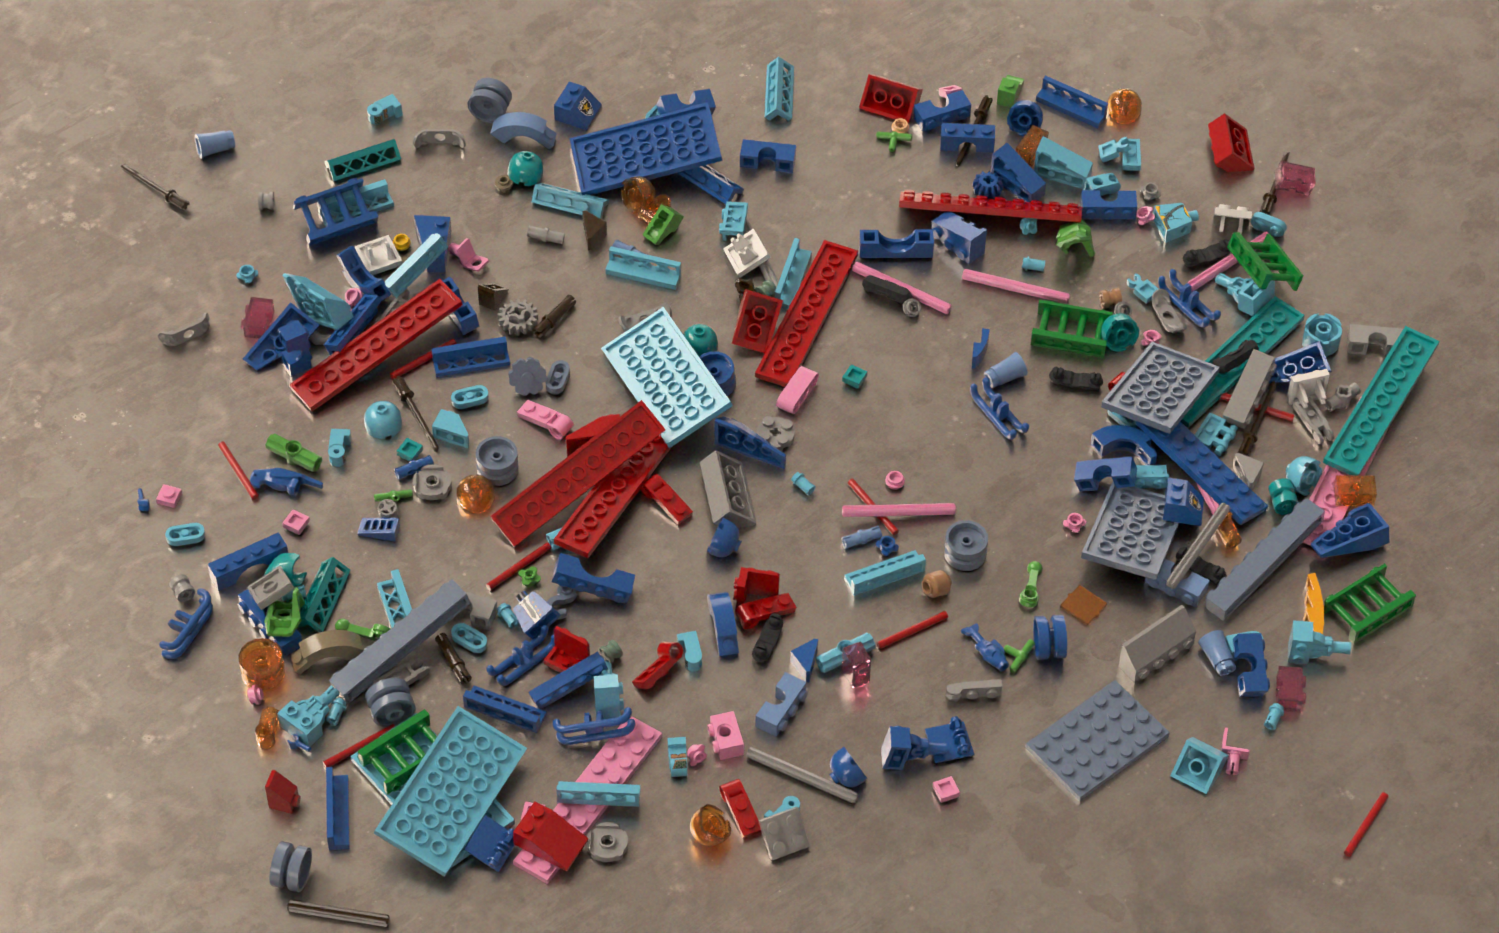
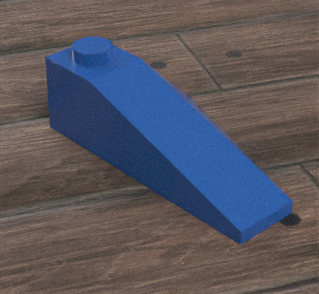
M1367 503L1351 510L1344 520H1339L1334 528L1326 530L1311 542V546L1320 558L1373 550L1390 543L1389 525L1374 507Z

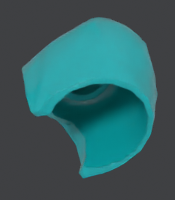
M281 553L273 559L265 571V575L281 566L292 585L296 587L303 583L307 572H293L295 562L300 559L299 554Z

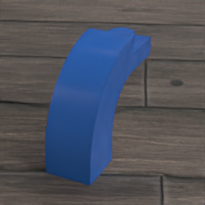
M350 246L336 255L344 269L342 273L352 288L361 290L363 296L365 294L378 295L381 301L391 295L385 286L384 280L375 278L366 269L354 246Z
M1111 425L1092 433L1090 445L1101 457L1116 450H1126L1134 453L1144 465H1156L1157 453L1152 447L1150 448L1152 439L1143 431L1126 425Z
M728 592L708 594L709 612L714 622L719 656L739 653L736 622Z

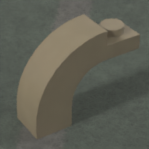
M330 630L314 634L299 643L300 649L290 657L294 671L301 674L321 659L340 657L350 661L362 653L364 649L358 634L346 630Z

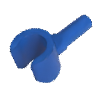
M139 488L137 490L139 497L137 500L139 511H149V499H144L143 491Z
M297 734L292 735L295 742L287 740L290 749L300 747L307 752L311 751V747L303 744Z

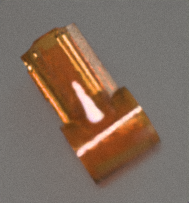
M1229 511L1216 532L1219 533L1225 547L1231 549L1240 544L1242 538L1231 519L1232 513Z
M267 706L262 709L259 724L255 728L257 744L262 749H269L275 744V733L279 721L277 713L280 711L275 709V707Z

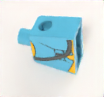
M1183 203L1154 206V222L1165 243L1189 234L1192 222L1199 220L1197 210L1188 212Z

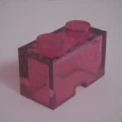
M1280 161L1274 172L1276 189L1285 191L1293 189L1295 193L1309 196L1316 185L1315 168Z
M251 297L249 304H246L245 307L246 316L241 321V329L244 330L245 337L260 339L270 327L267 326V323L272 322L275 312L273 299Z
M861 641L844 647L842 649V658L844 659L842 661V672L851 688L864 686L870 682V656Z
M1279 666L1276 676V690H1278L1276 703L1282 705L1284 711L1300 712L1302 704L1305 705L1306 693L1303 692V688L1306 687V676H1303V668Z

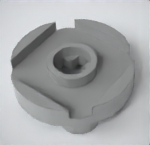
M766 416L757 427L756 433L780 451L786 446H791L794 441V428L792 422L788 419ZM773 432L779 433L776 436H773Z
M426 465L421 468V471L414 474L413 488L419 499L437 500L448 496L452 486L451 475L448 471L443 470V467L439 465ZM434 480L436 484L430 485L428 483Z
M600 823L587 835L589 839L587 849L594 860L602 862L619 861L627 851V833L615 823ZM606 839H610V842L612 844L605 845L602 842H605Z

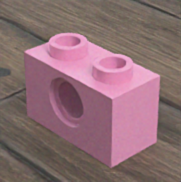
M734 711L710 716V724L707 725L710 737L713 736L714 741H712L715 753L719 754L720 760L744 755V743Z

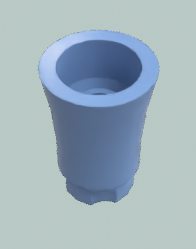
M231 130L195 134L196 149L200 158L235 147V139Z
M1014 352L1008 358L984 372V376L990 379V386L992 388L1028 374L1025 362L1017 352Z
M1222 630L1209 632L1199 640L1198 644L1220 676H1226L1236 669L1234 658L1228 648Z

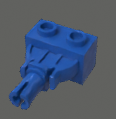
M890 726L881 747L883 769L903 770L907 760L925 759L928 755L945 756L947 744L929 743L926 738L910 734V728Z

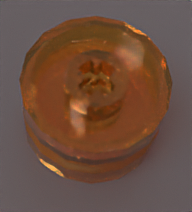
M260 638L247 642L241 648L238 655L241 677L246 685L252 688V685H257L262 690H268L277 686L282 681L285 674L282 650L277 643L269 639Z

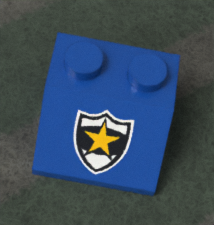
M569 81L554 104V118L557 121L587 131L601 109L602 104L585 86Z
M1168 478L1163 520L1201 526L1204 497L1189 481Z

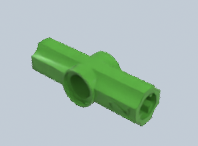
M274 433L268 437L265 444L266 449L286 458L287 463L290 465H300L312 472H317L322 463L321 456L303 448L299 441H289Z

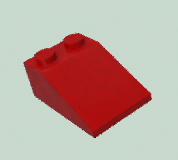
M745 289L731 344L765 353L771 343L783 300Z
M620 414L601 416L567 435V457L619 418Z
M534 801L513 831L515 846L565 871L569 870L589 840L588 837L552 809Z

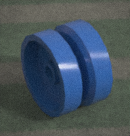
M719 351L702 354L699 358L728 397L736 387V375L732 359Z
M1052 615L1050 622H1048L1045 616L1034 617L1033 640L1035 642L1034 649L1037 660H1047L1051 652L1055 659L1067 657V631L1063 615Z

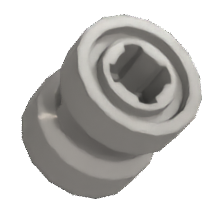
M186 575L175 576L170 581L169 585L172 591L176 592L175 596L179 602H186L194 597L195 589L190 585V580Z

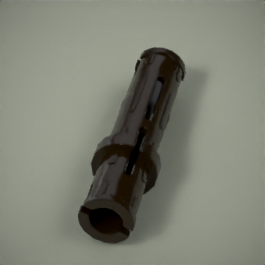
M567 295L548 315H544L542 321L532 329L535 332L534 334L537 337H542L548 329L553 328L556 322L576 304L575 298L572 295Z
M440 633L443 640L437 635L435 637L436 643L450 664L451 671L456 674L459 682L467 684L464 677L470 682L472 676L465 668L464 660L459 658L446 633Z

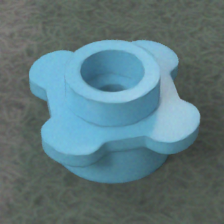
M1023 218L1021 220L1020 228L1024 235L1037 232V219Z
M243 265L236 274V277L244 280L245 283H251L252 279L258 276L259 273L258 270H254L253 266Z

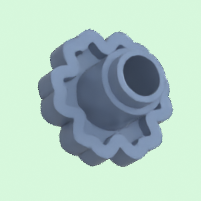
M528 357L525 361L520 358L512 364L513 370L508 373L509 384L515 386L516 393L526 396L529 392L537 394L538 391L543 389V382L547 380L546 369L540 366L539 360Z

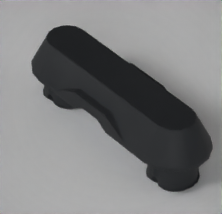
M1220 240L1219 243L1204 249L1188 250L1183 255V261L1186 266L1194 267L1226 257L1231 253L1227 248L1229 240Z
M869 275L862 281V286L866 292L883 294L890 299L898 301L899 304H904L907 299L912 298V294L907 288L888 280Z
M1245 340L1237 350L1228 353L1222 358L1214 359L1212 364L1220 367V374L1227 373L1248 360L1253 349L1259 351V347L1254 340Z
M1057 366L1049 373V378L1057 385L1097 390L1103 385L1100 373H1074Z
M1181 547L1176 553L1178 562L1182 560L1189 550L1187 547ZM1200 556L1196 558L1189 568L1191 572L1215 584H1219L1223 577H1227L1223 567L1221 568L1219 565L1216 566L1206 562Z
M773 613L766 620L759 639L753 648L752 657L759 663H763L769 658L777 643L784 624L779 614Z

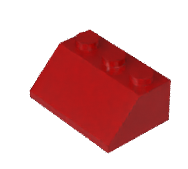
M868 74L859 109L895 120L902 118L909 124L913 117L914 105L919 103L923 89L875 74Z
M1225 113L1208 124L1209 136L1211 138V149L1214 153L1215 165L1226 172L1253 171L1255 168L1247 129Z

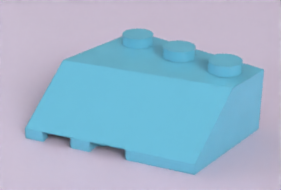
M287 273L282 275L298 308L318 324L338 330L353 318L350 305L306 277Z

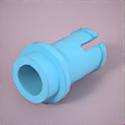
M1029 256L1023 258L1022 268L1025 271L1030 269L1044 272L1045 260L1031 259Z
M795 473L791 478L793 485L798 486L807 496L811 495L816 486L808 481L803 473Z
M305 586L295 587L299 589L302 597L306 598ZM293 590L282 596V601L289 602V600H292Z
M506 603L498 606L497 615L505 620L509 628H513V625L516 627L519 621L511 610V606Z
M335 698L331 702L332 707L326 717V721H329L330 724L337 725L342 712L347 708L346 701L341 698Z
M1274 703L1269 707L1270 712L1264 722V726L1270 730L1277 728L1280 717L1284 715V707L1278 703Z

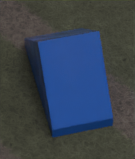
M815 638L791 651L790 662L805 682L809 683L818 652V639Z

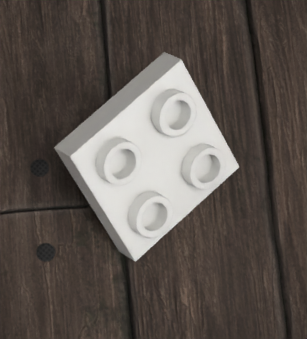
M1224 204L1215 207L1214 215L1221 216L1219 232H1223L1225 217L1239 218L1238 232L1242 233L1243 219L1250 220L1252 218V212L1248 211V207L1238 206L1237 210L1230 209L1231 205Z
M754 229L743 236L737 234L738 238H731L732 243L723 248L740 278L771 258Z
M389 235L354 246L361 261L371 275L402 265V259Z
M1315 370L1310 373L1291 376L1287 395L1288 404L1293 405L1294 402L1300 401L1303 408H1307V403H1309L1308 397H1311L1312 400H1319L1321 404H1325L1326 389L1330 375L1328 370Z

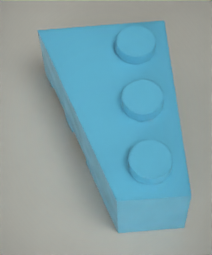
M1043 136L1036 150L1034 171L1042 178L1084 189L1086 178L1092 175L1093 162Z

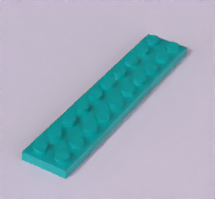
M1274 296L1208 357L1205 362L1212 364L1214 359L1222 358L1228 353L1234 352L1245 340H1254L1259 347V351L1268 354L1304 320L1305 315L1277 296ZM1248 360L1227 373H1219L1180 422L1189 428L1220 399L1223 393H1226L1239 381Z
M1407 326L1404 327L1323 459L1324 464L1358 479L1439 345L1438 340Z

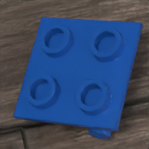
M957 716L950 719V724L925 729L929 743L947 744L945 756L933 755L935 763L974 756L964 721H961Z
M485 815L464 850L499 872L515 846L513 839L514 830L511 828L509 830Z

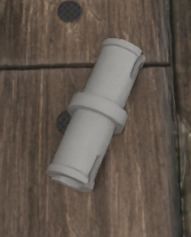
M529 225L527 237L542 239V242L551 241L563 244L565 233L551 231L546 227L542 229Z

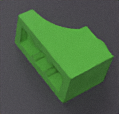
M1007 75L1006 78L1003 77L998 88L997 104L1011 108L1018 99L1024 79Z
M661 204L644 231L643 236L654 244L660 245L668 234L676 231L684 216L673 208Z

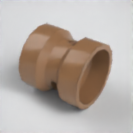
M1113 288L1111 292L1101 290L1099 292L1101 307L1105 309L1121 302L1122 295L1120 289Z

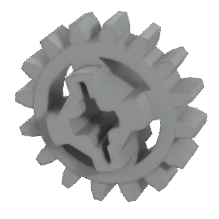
M517 298L516 302L510 300V304L503 303V308H499V326H503V331L509 330V334L516 332L517 335L520 332L526 334L527 329L532 331L533 326L537 325V308L533 307L532 302L527 304L526 299L523 302H520L519 298Z

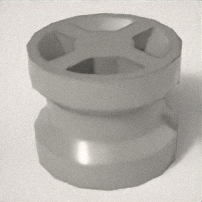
M259 192V210L264 208L274 210V192H269L268 194Z
M385 499L378 504L379 518H398L397 505L393 500Z

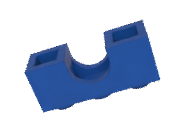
M710 89L693 91L689 99L690 104L682 103L677 93L661 95L656 104L659 115L707 102L709 103L711 115L716 108Z
M960 90L946 95V107H936L932 104L931 100L915 104L913 117L921 131H926L941 126L942 123H951L970 117L972 104L964 91Z
M942 123L940 151H958L960 144L970 142L976 146V152L994 153L995 125Z
M743 139L740 152V167L758 169V164L762 160L769 159L775 162V171L793 173L796 160V145Z
M1082 190L1080 200L1082 219H1136V191H1118L1117 199L1109 202L1101 198L1100 190Z
M448 277L442 280L462 301L463 305L450 314V317L461 333L465 335L480 327L476 312L468 301H463L459 288L453 279Z
M296 320L278 328L279 340L285 348V351L281 352L283 365L291 377L312 368L311 360L313 358L309 351L311 345L307 338L309 336L307 327L305 325L302 326L299 320Z
M1133 457L1080 461L1076 463L1074 481L1080 492L1098 490L1100 481L1106 477H1112L1116 488L1135 487L1137 466Z
M1261 633L1237 634L1232 639L1235 658L1246 659L1251 665V672H1243L1237 677L1239 697L1263 696L1270 688V680L1266 674L1268 663L1267 659L1264 658L1265 641L1262 639Z

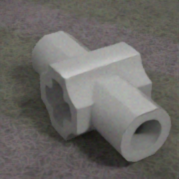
M1352 383L1349 386H1337L1335 395L1325 400L1326 408L1329 411H1333L1336 408H1348L1350 400L1361 392L1359 385Z

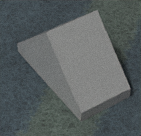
M1236 453L1233 467L1238 477L1253 491L1262 474L1264 463Z

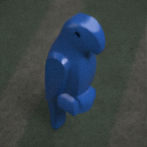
M283 468L257 469L250 476V483L255 488H260V485L267 484L275 490L287 491L289 495L293 496L297 495L302 484L320 489L323 488L322 482Z

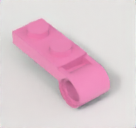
M527 400L517 411L519 418L548 429L550 434L558 440H561L574 426L573 421L568 416L530 400Z

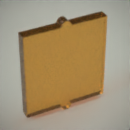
M1079 585L1072 593L1068 594V597L1061 603L1060 608L1088 625L1095 617H1099V613L1107 603Z

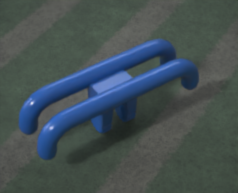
M1175 269L1169 271V278L1172 285L1180 292V298L1169 290L1164 276L1158 278L1159 288L1166 290L1169 293L1170 300L1199 327L1205 328L1209 325L1210 320L1216 321L1220 318V310H1215L1213 313L1199 300L1200 293L1198 291L1191 293L1192 286L1189 283L1182 285L1179 282ZM1197 307L1206 317L1202 320L1192 311L1193 308Z
M988 377L983 378L982 384L985 393L991 399L990 407L980 397L977 385L971 384L970 393L973 400L1007 439H1015L1017 431L1015 429L1009 431L1001 421L1005 418L1020 433L1028 432L1029 424H1021L1009 410V404L1006 401L1002 402L1001 394H995L992 390Z
M199 588L197 590V594L201 596L199 599L200 606L193 616L177 610L175 617L182 622L173 619L168 622V626L180 632V634L173 642H160V648L165 649L161 652L162 657L167 659L180 657L211 616L213 605L211 603V596L205 589Z
M546 624L542 625L539 634L530 642L524 640L521 643L522 648L515 647L512 649V655L494 668L492 665H488L486 668L488 675L496 676L515 663L519 667L508 676H497V682L501 686L512 683L550 653L555 646L554 634L551 636L550 643L533 656V648L539 645L548 634V626Z
M626 707L624 714L615 718L604 719L602 710L597 711L596 721H592L589 712L584 713V723L563 726L559 719H554L553 728L557 731L556 737L561 744L573 745L626 736L634 730L635 720L630 719L632 709ZM627 722V726L624 728L604 731V727L617 726ZM580 731L586 732V734L572 737L564 736V734Z

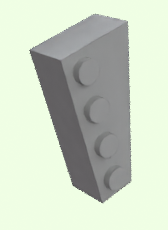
M1253 349L1223 413V418L1226 419L1227 423L1234 424L1242 429H1245L1247 424L1250 425L1254 416L1253 412L1255 408H1258L1261 397L1276 370L1275 357Z

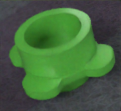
M536 567L519 571V576L522 578L524 586H534L541 580V577L537 574Z

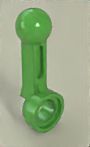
M1032 561L1027 566V571L1030 574L1029 581L1019 596V602L1025 607H1035L1039 602L1036 581L1037 576L1042 573L1043 567L1038 561Z
M343 618L335 623V630L351 631L371 640H375V637L379 638L383 633H387L390 630L389 627L381 624H374L371 629L350 624L347 619Z

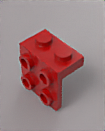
M741 567L739 578L735 577L733 600H736V608L746 602L747 594L766 597L779 595L780 574L771 570L765 571L752 567Z
M556 626L554 629L555 646L544 659V665L561 673L589 657L590 644L585 638L572 634L566 628Z

